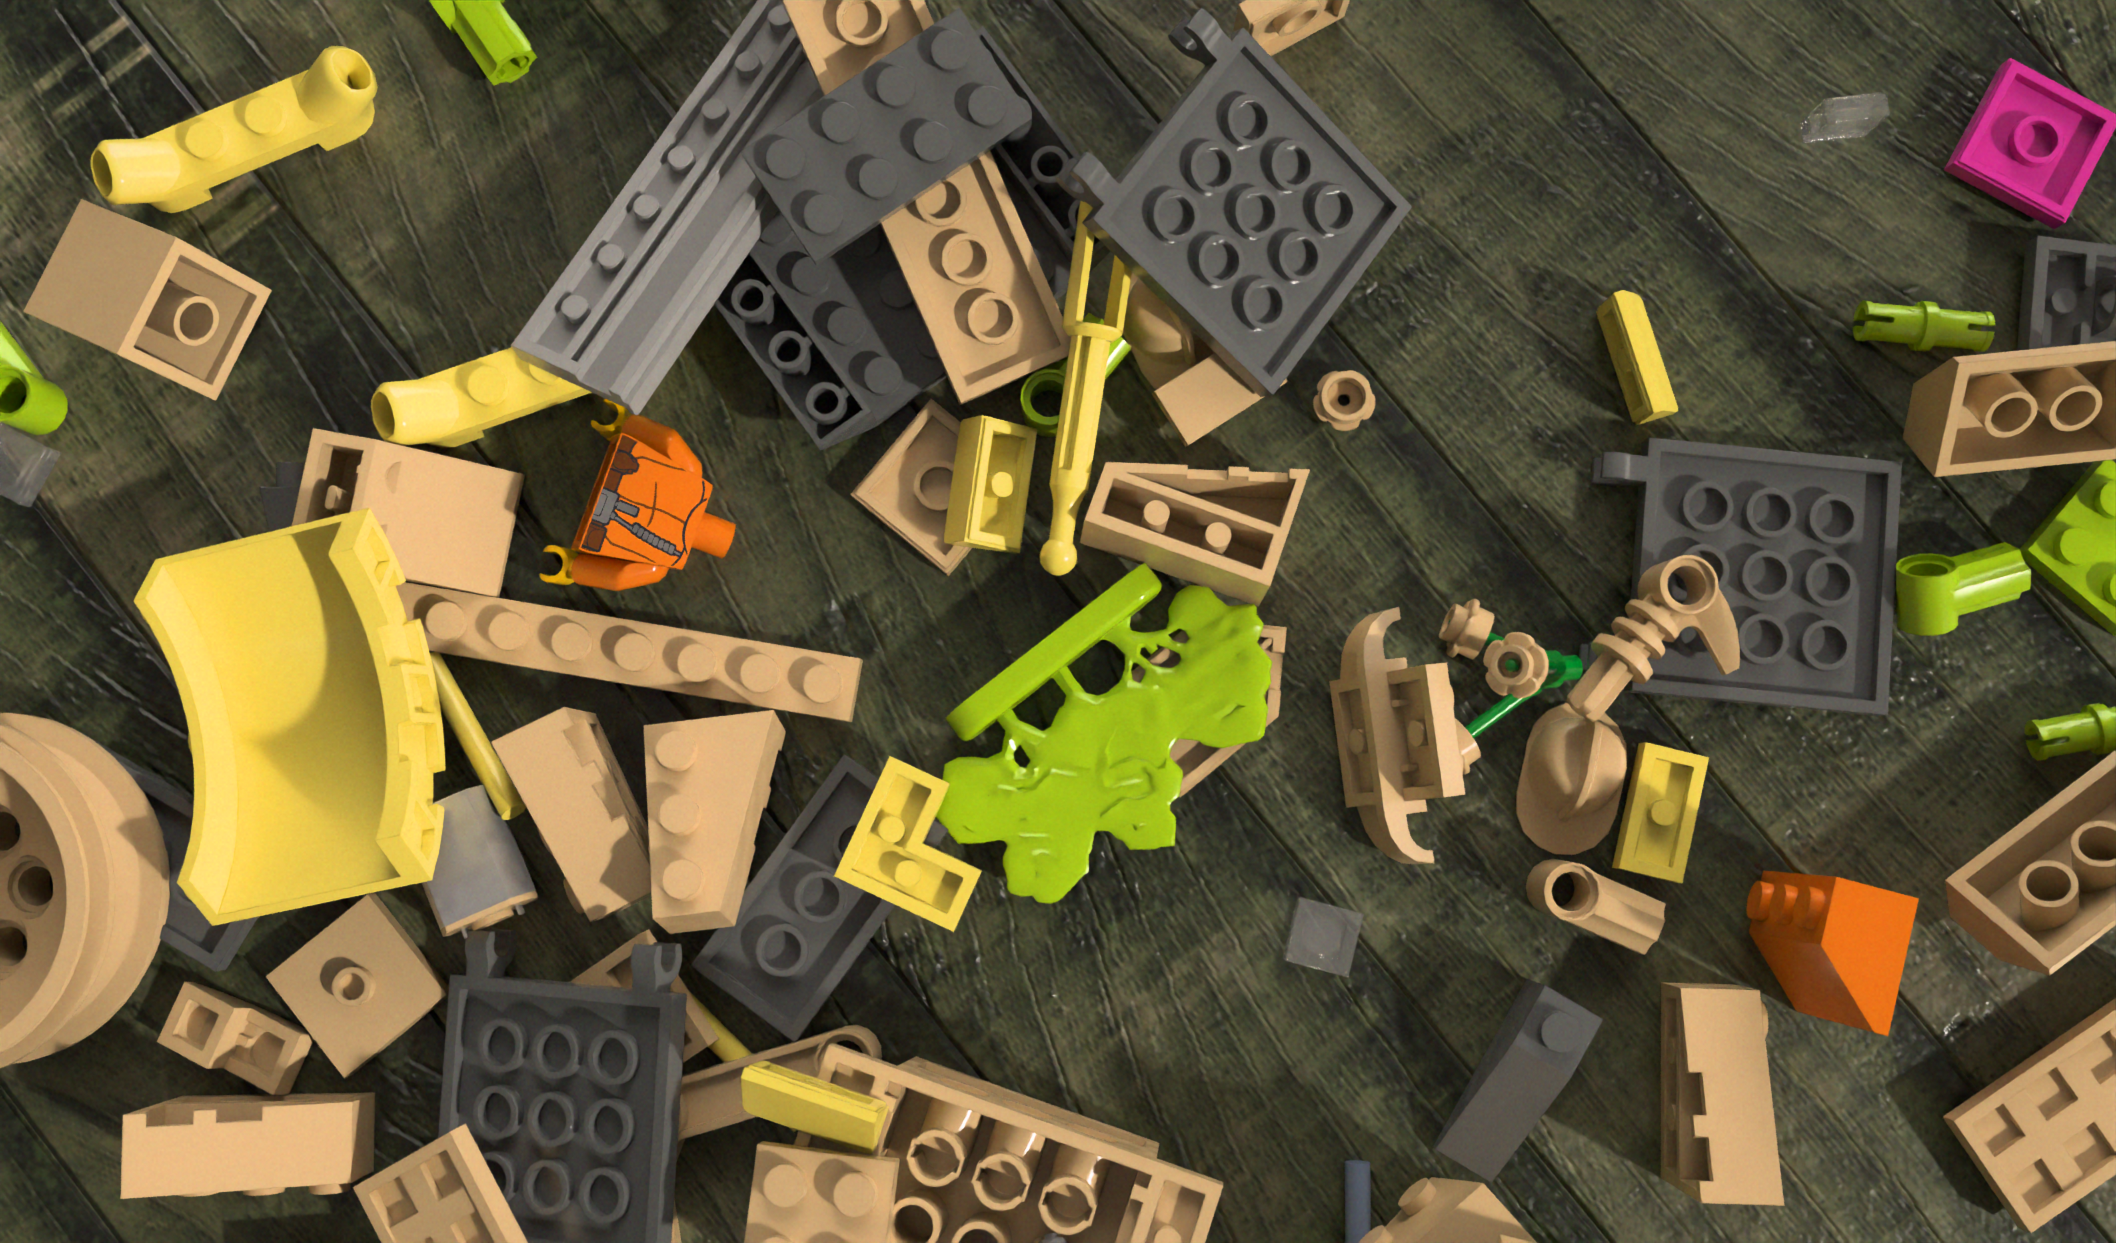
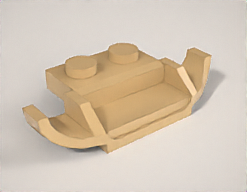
M1396 607L1370 614L1354 627L1346 640L1342 652L1340 679L1329 681L1346 808L1357 807L1366 833L1374 845L1385 855L1400 863L1431 864L1434 863L1433 850H1424L1416 845L1410 836L1406 814L1427 812L1426 799L1465 795L1462 774L1464 763L1458 745L1453 709L1454 693L1449 681L1447 663L1425 664L1407 668L1406 658L1385 659L1383 648L1384 634L1392 622L1401 619L1400 609Z

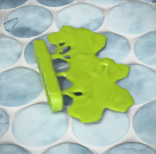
M1146 563L1135 568L976 691L945 718L951 729L963 741L975 738L997 721L1004 728L1005 736L1002 751L989 758L958 757L944 764L942 780L950 783V786L936 818L944 827L949 829L947 832L958 844L1004 841L1007 844V848L1003 855V867L1007 877L1008 891L1020 897L1033 896L1037 902L1048 904L1060 901L1081 877L1089 872V854L1092 850L1094 834L1097 831L1111 832L1118 840L1123 841L1129 850H1151L1175 846L1176 817L1170 811V805L1180 795L1183 772L1170 757L1172 746L1179 739L1200 741L1206 746L1227 748L1258 741L1265 733L1268 706L1264 695L1271 684L1270 670L1272 661L1257 643L1264 623L1257 616V607L1254 603L1228 606L1217 598L1210 587L1189 585L1176 593L1168 609L1169 622L1166 629L1153 632L1132 631L1130 628L1131 616L1154 599L1162 588L1160 580ZM1177 629H1181L1186 632L1189 639L1186 643L1176 642L1171 639L1169 634ZM1107 640L1115 644L1125 654V669L1122 678L1107 693L1101 695L1086 693L1067 666L1099 641ZM1157 645L1179 653L1181 660L1178 665L1172 668L1152 665L1140 654L1141 648L1145 647L1152 654L1158 649ZM1134 663L1139 664L1145 670L1140 683L1134 681L1131 669ZM1053 678L1066 694L1064 705L1058 709L1051 727L1041 731L1032 725L1018 720L1012 709ZM1019 745H1021L1030 759L1026 768L1019 767L1014 759V752Z

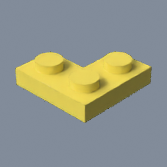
M889 756L834 877L954 932L982 870L924 844L950 783Z

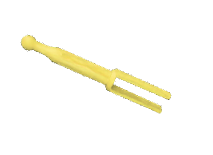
M1080 201L1062 322V328L1071 337L1049 483L1053 499V513L1049 540L1042 546L1040 551L1041 565L1047 572L1056 576L1069 573L1075 567L1077 561V550L1073 545L1076 518L1080 504L1089 488L1110 344L1123 334L1132 271L1114 255L1104 324L1083 322L1095 236L1082 223L1093 209L1092 206L1083 201Z

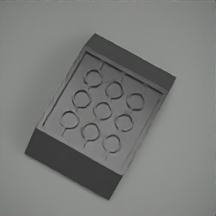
M984 26L975 31L1032 117L1030 125L990 150L1052 294L1055 300L1067 293L1080 200L1067 193L1058 184L1055 177L1071 158L1078 161L1081 156ZM778 210L714 303L820 451L881 425L947 378L880 224L816 266ZM1094 236L1090 272L1111 252L1096 236Z

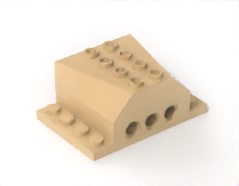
M835 1043L828 1045L817 1079L885 1101L886 1105L889 1106L876 1149L872 1154H868L900 1159L889 1243H1038L1044 1239L1045 1234L1057 1233V1237L1065 1238L1066 1243L1206 1242L1223 1189V1182L1157 1159L1158 1142L919 1057H914L896 1066ZM798 1131L794 1145L865 1154Z

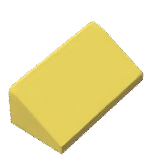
M1625 290L1614 292L1597 308L1596 313L1632 422H1635V425L1673 415L1678 411V406L1643 301L1638 294Z
M984 415L961 421L944 531L945 543L1007 553H1020L1036 443V428Z
M764 1060L744 1067L741 1075L742 1106L747 1113L865 1154H872L876 1149L889 1109L885 1101Z

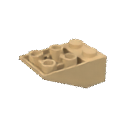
M313 428L292 526L370 508L388 539L406 581L499 598L525 475L376 439Z

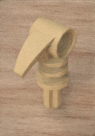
M1683 555L1654 565L1644 572L1638 584L1639 600L1631 599L1625 606V611L1629 618L1616 617L1611 623L1615 636L1600 633L1591 643V648L1598 658L1567 695L1566 700L1578 715L1595 722L1602 717L1629 681L1645 684L1653 674L1647 658L1661 659L1665 653L1661 640L1674 642L1685 627H1691L1699 633L1721 675H1727L1739 669L1740 646L1735 620L1728 602L1718 588L1716 572L1707 561L1694 555ZM1671 573L1680 576L1686 584L1687 597L1683 604L1675 601L1668 591L1667 584Z

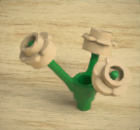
M1477 599L1468 601L1464 607L1456 603L1452 605L1441 626L1439 638L1447 641L1448 648L1446 652L1452 658L1458 653L1473 660L1484 645L1488 646L1483 659L1484 665L1488 667L1486 681L1494 692L1507 696L1466 727L1455 719L1459 750L1464 763L1463 775L1470 772L1469 765L1481 757L1480 749L1474 740L1475 737L1522 702L1539 694L1542 689L1558 688L1564 681L1578 680L1583 672L1582 661L1577 655L1562 656L1556 650H1544L1528 634L1512 632L1503 638L1491 633L1494 613L1480 608V601Z

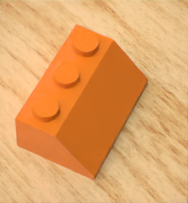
M1763 871L1761 881L1754 883L1747 900V916L1752 919L1749 934L1797 1012L1888 1036L1919 898L1835 876Z

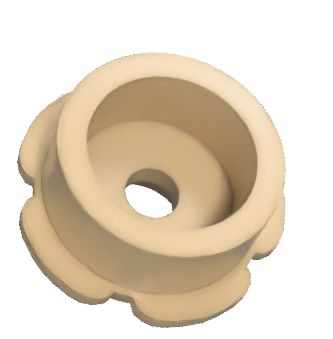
M1353 370L1332 371L1324 375L1317 384L1319 392L1313 399L1314 412L1321 421L1330 422L1333 429L1338 431L1354 430L1359 426L1362 419L1367 420L1372 415L1375 408V396L1372 394L1369 381L1362 374ZM1346 395L1349 398V404L1347 406L1340 405L1338 402L1339 396Z

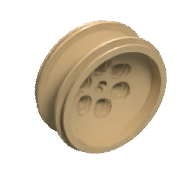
M0 713V1069L10 1064L28 1062L52 1055L71 1047L93 1034L115 1015L137 988L155 956L161 940L159 938L162 926L166 923L170 898V869L162 829L145 793L132 776L108 751L79 731L54 720L19 713ZM17 821L19 823L21 832L19 840L18 836H16L15 834V825ZM50 875L53 881V892L50 887ZM23 935H25L27 940V952L23 946Z

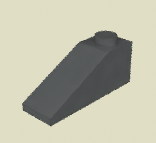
M1526 979L1433 1148L1492 1183L1570 1080L1603 1019L1548 986Z

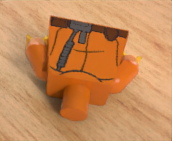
M604 399L603 402L611 410L618 413L617 419L614 423L606 426L591 420V425L605 439L610 441L571 549L557 545H548L544 548V552L561 556L563 560L561 571L554 576L539 573L541 580L558 585H570L575 582L578 585L621 591L660 582L666 576L669 569L682 570L686 564L691 547L721 559L724 558L732 543L736 524L704 512L713 485L702 478V464L676 430L643 415H634L627 408Z

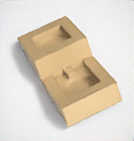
M1216 353L1152 393L1185 447L1263 398ZM1285 379V380L1283 381V383L1281 384V386L1284 385L1285 383H1287L1288 380Z
M184 982L157 1042L206 1069L224 1068L272 1095H285L290 1093L314 1039L305 1028L258 1006L195 982Z

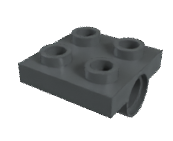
M2036 236L2026 242L2017 351L2116 341V245Z

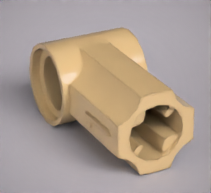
M1558 859L1544 860L1534 866L1527 877V897L1533 907L1542 914L1561 919L1642 955L1647 953L1651 945L1657 942L1665 923L1664 910L1666 903L1599 875L1583 864ZM1563 873H1568L1574 882V894L1568 903L1558 906L1552 896L1553 883L1557 877Z

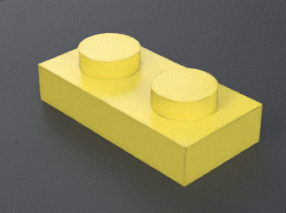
M1647 742L1638 744L1612 868L1673 883H1683L1709 757Z

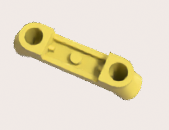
M344 46L328 47L322 51L309 70L141 139L101 141L92 153L90 160L94 183L102 197L112 205L149 203L163 212L176 213L185 211L213 199L209 188L317 143L326 151L356 140L365 134L373 123L375 114L372 100L378 88L375 73L367 60L358 52Z
M510 347L420 379L384 382L377 388L372 397L371 411L374 425L384 441L402 446L427 443L430 446L445 449L484 437L482 430L592 392L519 359L513 348Z

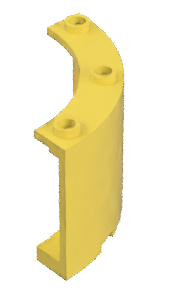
M370 508L155 559L133 600L140 610L143 619L152 629L169 663L186 715L189 730L188 745L193 757L194 808L190 840L177 884L212 926L432 881L439 854L444 821V807L438 803L433 804V773L445 771L444 734L439 694L420 618L407 620L400 596L395 587L404 583L406 579L386 535Z

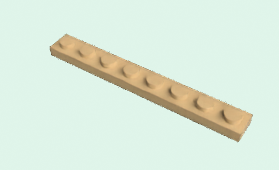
M407 582L395 586L407 620L420 618L430 652L852 722L863 663V660L860 658Z

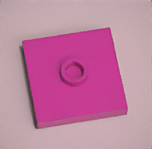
M2009 58L1999 66L1944 170L2052 229H2056L2066 223L2116 129V114L2018 61Z

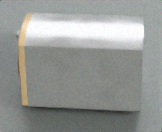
M484 785L462 790L434 802L433 804L438 803L444 807L443 829L432 881L422 882V885L443 937L462 932L465 939L468 937V929L472 928L475 931L513 916V910L515 909L518 915L524 914L523 906L537 900L539 897L508 820L501 818Z

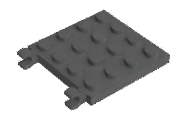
M1200 8L1191 19H1188L1186 16L1183 17L1168 35V38L1181 53L1202 62L1205 66L1115 180L1107 172L1103 164L1089 152H1085L1078 161L1071 158L1055 179L1071 196L1093 207L1082 223L1260 397L1272 396L1412 206L1243 27L1227 36L1217 21L1206 10Z
M1648 438L1641 442V456L1620 452H1603L1602 458H1593L1591 484L1605 486L1639 485L1631 599L1639 600L1638 584L1641 576L1650 567L1683 555L1700 557L1707 561L1716 572L1718 588L1728 602L1739 637V669L1727 675H1721L1699 633L1691 627H1685L1674 642L1661 640L1665 648V653L1661 659L1647 658L1653 670V674L1645 684L1629 681L1625 686L1624 692L1869 716L1888 715L1902 462L1660 438ZM1671 573L1668 578V591L1675 601L1683 604L1687 597L1686 584L1680 576ZM1590 641L1588 645H1579V658L1582 661L1583 671H1587L1598 658L1591 648L1593 641Z
M490 928L489 931L468 930V937L465 940L466 973L450 974L438 1138L466 1123L528 1243H671L687 994L670 992V987L681 967V944L654 942L653 945L634 944L631 955L632 988L504 976L505 969L511 963L516 952V930Z

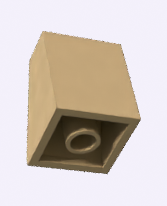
M81 199L23 312L216 401L272 290L175 236Z

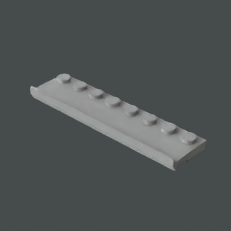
M757 0L511 344L519 359L621 405L634 415H638L778 211L742 157L741 150L824 97L781 0Z

